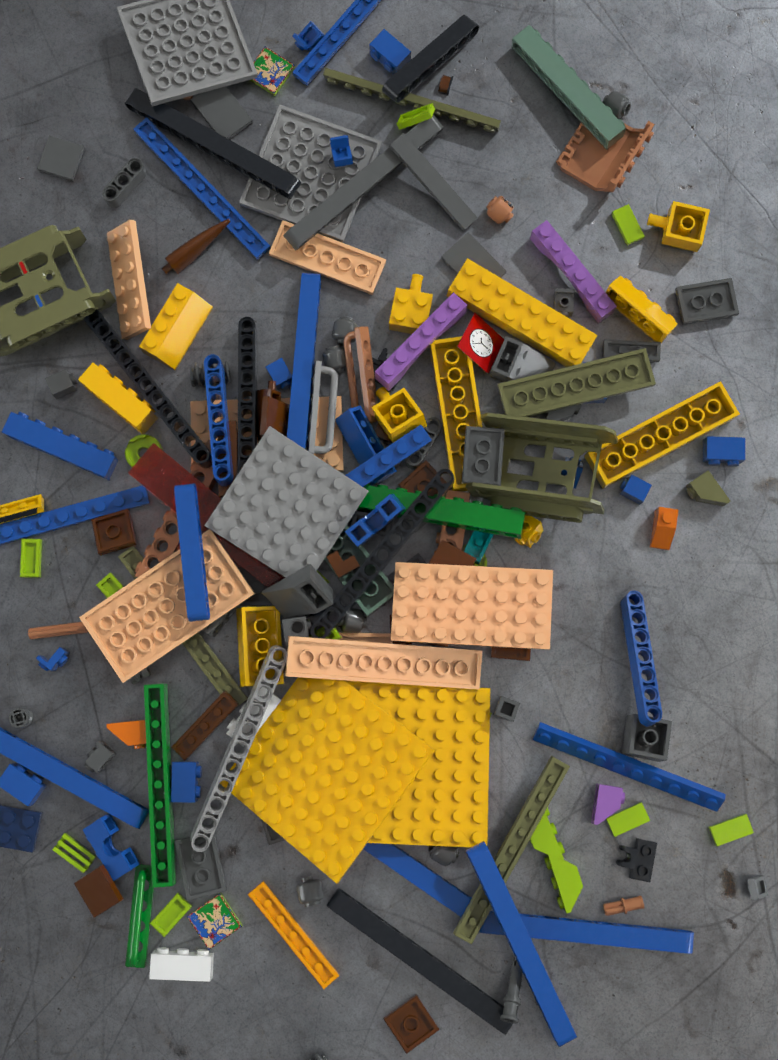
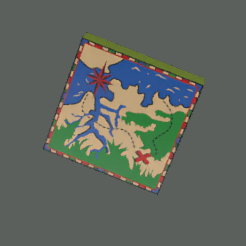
M265 46L253 62L257 71V78L250 81L276 96L294 71L295 65Z
M218 893L187 915V918L208 950L243 926L222 893Z

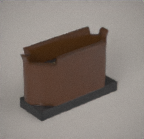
M443 75L438 92L448 95L454 76Z

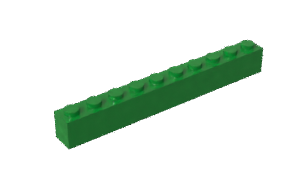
M367 484L364 488L369 492L357 508V511L370 513L389 494H394L406 508L397 516V518H401L422 491L411 493L407 492L404 488L393 490L388 489L389 487L385 485H377L375 487ZM434 494V496L428 497L430 499H435L438 496V494ZM443 496L423 522L521 539L525 512L517 507L505 509L498 504L487 506L483 505V502L472 501L470 503L464 502L462 498L453 497L452 500L446 499ZM419 504L415 508L417 514H423L426 510V506L423 504Z
M151 684L144 685L152 888L170 887L176 884L173 802H171L172 773L168 685Z

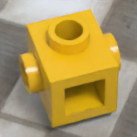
M525 515L521 539L514 538V540L519 545H526L531 548L541 537L543 532L542 522L532 516Z

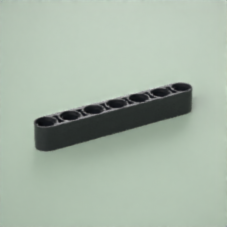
M462 15L390 77L383 85L382 92L396 103L402 101L473 39L479 30V25L468 16Z

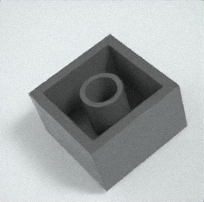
M638 714L627 715L622 754L657 762L667 761L672 721L661 719L656 724L646 727L640 723Z

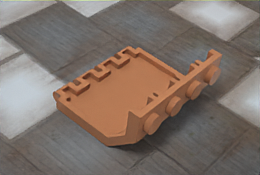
M648 121L644 129H635L625 124L624 136L606 150L593 134L580 123L574 136L571 137L564 148L565 151L561 153L556 163L561 166L560 170L589 188L595 191L614 192L616 187L620 188L626 178L623 176L626 171L628 173L631 172L635 165V162H633L635 157L639 158L643 153L645 141L647 143L650 142L654 135L652 130L655 124Z

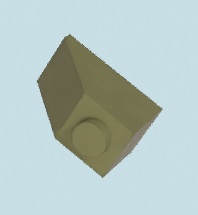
M709 470L686 485L688 495L695 499L696 502L725 506L731 502Z

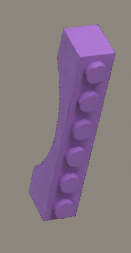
M546 220L532 230L530 240L542 254L548 257L564 273L596 322L599 324L610 316L617 306L552 225Z
M453 292L375 371V379L390 391L427 347L445 331L453 327L466 314L467 304Z

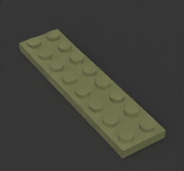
M646 348L499 383L498 390L505 415L529 417L656 385Z

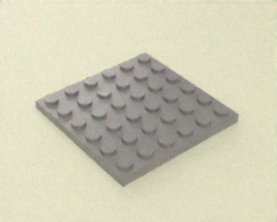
M141 0L117 7L118 15L152 106L257 78V71L230 0Z
M279 105L259 156L296 176L301 181V185L292 199H288L249 177L239 204L240 206L295 225L376 159L382 147V141ZM348 135L353 164L335 167L330 138ZM360 199L318 232V234L343 243Z
M269 426L204 526L284 577L290 576L309 564L317 571L369 491Z

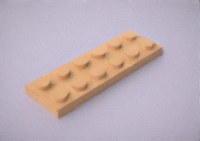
M130 219L107 233L121 337L125 340H129L151 329L136 221Z
M282 221L269 251V256L373 295L386 264V259L318 233L295 251L283 236L294 224Z

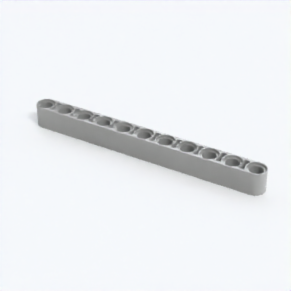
M274 645L268 650L190 835V842L196 852H203L209 847L287 661V651L280 645ZM281 650L283 653L282 657L279 660H274V652ZM268 669L275 670V674L272 678L265 677V673ZM260 688H267L266 695L262 697L257 695ZM258 706L259 712L251 715L249 712L251 707ZM249 724L252 726L250 732H242L244 725ZM237 743H242L244 748L239 752L234 751V746ZM229 762L236 763V767L233 770L226 769V765ZM221 781H228L226 788L221 789L218 787ZM214 799L221 801L217 807L210 806V803ZM211 818L213 821L210 825L205 826L202 824L204 819ZM197 837L205 838L202 844L194 843Z

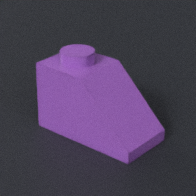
M596 783L591 817L592 824H600L620 809L621 804H624L625 801L623 788Z

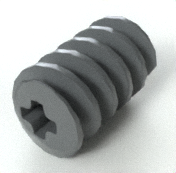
M225 361L224 365L225 384L227 383V380L230 383V367L228 361ZM204 362L201 368H199L198 363H195L194 368L190 366L192 387H196L197 381L200 387L204 386ZM218 381L214 382L215 386L219 384Z

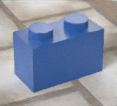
M385 29L369 44L371 57L375 61H380L390 73L395 74L411 60V51Z
M707 436L703 439V462L708 463V465L718 466L720 463H727V466H739V464L745 461V438Z
M172 762L171 802L195 803L198 801V798H201V786H198V778L202 776V766H199V762Z
M19 763L9 764L0 777V787L26 806L34 805L47 786L43 783L44 779L37 774H30L27 772L28 768Z

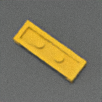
M42 494L0 505V524L44 512Z

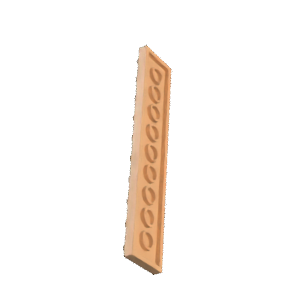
M288 636L285 676L479 689L482 650Z

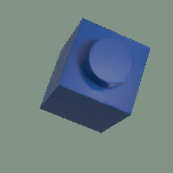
M282 358L265 366L272 381H276L277 390H285L292 385V374Z
M631 474L628 479H623L619 487L622 489L620 495L640 505L644 502L652 485Z

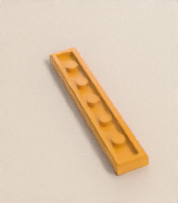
M264 881L248 894L323 989L339 977L338 972Z

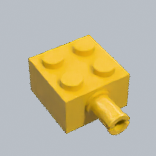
M673 201L666 217L650 213L647 225L663 228L661 244L698 252L703 244L710 209Z
M412 274L409 290L396 287L389 320V330L413 334L429 317L433 294L420 292L424 278L422 275Z
M381 387L376 391V396L381 402L374 405L372 410L376 420L393 443L419 425H422L423 428L427 426L423 412L405 388H402L393 395H390L385 387Z

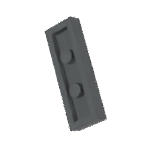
M604 339L603 358L646 348L649 361L659 362L661 342Z

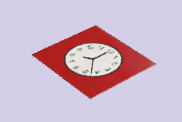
M474 313L457 347L488 374L501 349L504 338Z

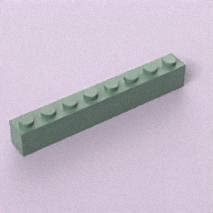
M528 25L513 37V50L606 150L624 136L626 129L624 122L621 119H617L611 108L601 102L598 94L593 93L589 89L588 84L577 76L576 71L565 63L563 57L555 53L551 44L541 38L538 30Z

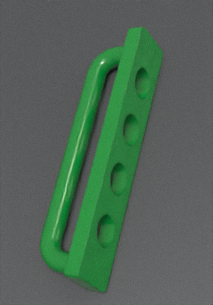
M140 864L135 867L126 967L145 968L147 963L154 888H152V866L148 864ZM145 880L149 882V888L144 891ZM143 900L147 903L145 911H142ZM141 921L145 923L143 931H140ZM139 941L143 944V949L138 952Z

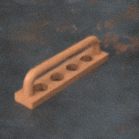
M356 327L355 331L349 332L344 338L351 408L359 406L351 347L352 339H356L364 410L369 422L372 423L377 422L372 407L378 404L369 328Z

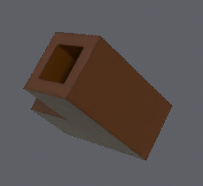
M338 551L327 556L339 579L360 567L354 555L344 561Z

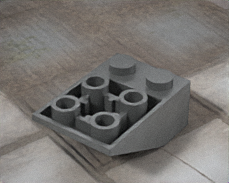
M506 336L490 376L503 382H508L553 371L556 363L526 344Z
M311 564L262 591V594L285 618L315 614L333 605V589Z

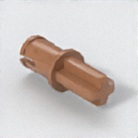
M641 895L628 899L621 898L619 901L605 903L603 909L607 916L623 912L627 914L628 911L644 909V902Z

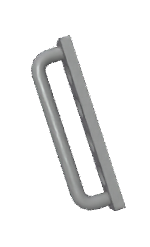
M317 360L314 363L307 442V451L313 455L314 453L325 454L332 449L338 389L337 372L331 367L321 366L322 361ZM321 373L329 374L331 382L326 444L324 446H315Z

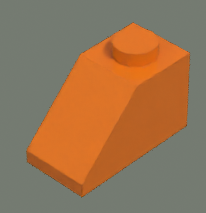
M658 507L655 510L650 542L651 548L670 550L677 526L678 509Z
M145 720L106 724L107 729L127 746L134 745V749L146 748Z

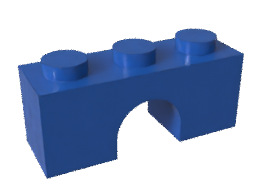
M389 494L375 506L376 508L364 518L359 519L345 531L357 547L365 544L406 510L394 494Z
M107 814L84 828L83 832L94 848L96 856L104 864L112 880L115 881L140 865L130 847L124 851L114 848L112 837L120 829L111 814Z

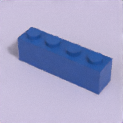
M361 405L346 410L335 419L359 465L384 449ZM395 467L391 468L370 482V485L383 482L396 473L397 470Z

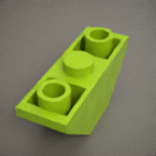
M547 807L530 838V843L534 849L558 860H563L562 854L565 853L561 841L557 842L555 835L558 833L554 823H550L547 816L550 813Z
M552 853L546 854L547 858H544L547 870L551 869L553 874L550 880L553 889H557L560 896L557 897L559 908L564 909L566 913H570L583 888L578 868Z

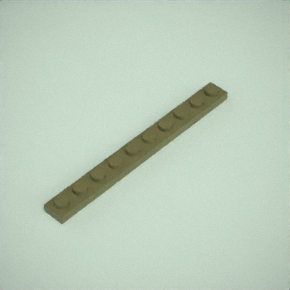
M328 68L324 70L323 76L329 84L337 85L339 83L344 85V88L352 91L356 88L362 90L361 92L365 95H379V98L385 101L391 99L382 92L383 85ZM411 93L397 103L401 106L412 105L414 109L433 103L435 116L441 117L445 115L454 122H459V120L465 121L468 126L476 127L478 125L491 133H494V130L499 131L501 120Z
M131 546L119 555L118 558L132 577L136 579L138 578L135 576L136 566L144 558L135 546ZM199 632L182 643L220 695L227 691L239 703L236 708L248 700V697Z
M553 756L549 758L494 858L504 883L507 882L570 768L569 765ZM481 883L453 932L455 936L470 944L473 943L492 909Z

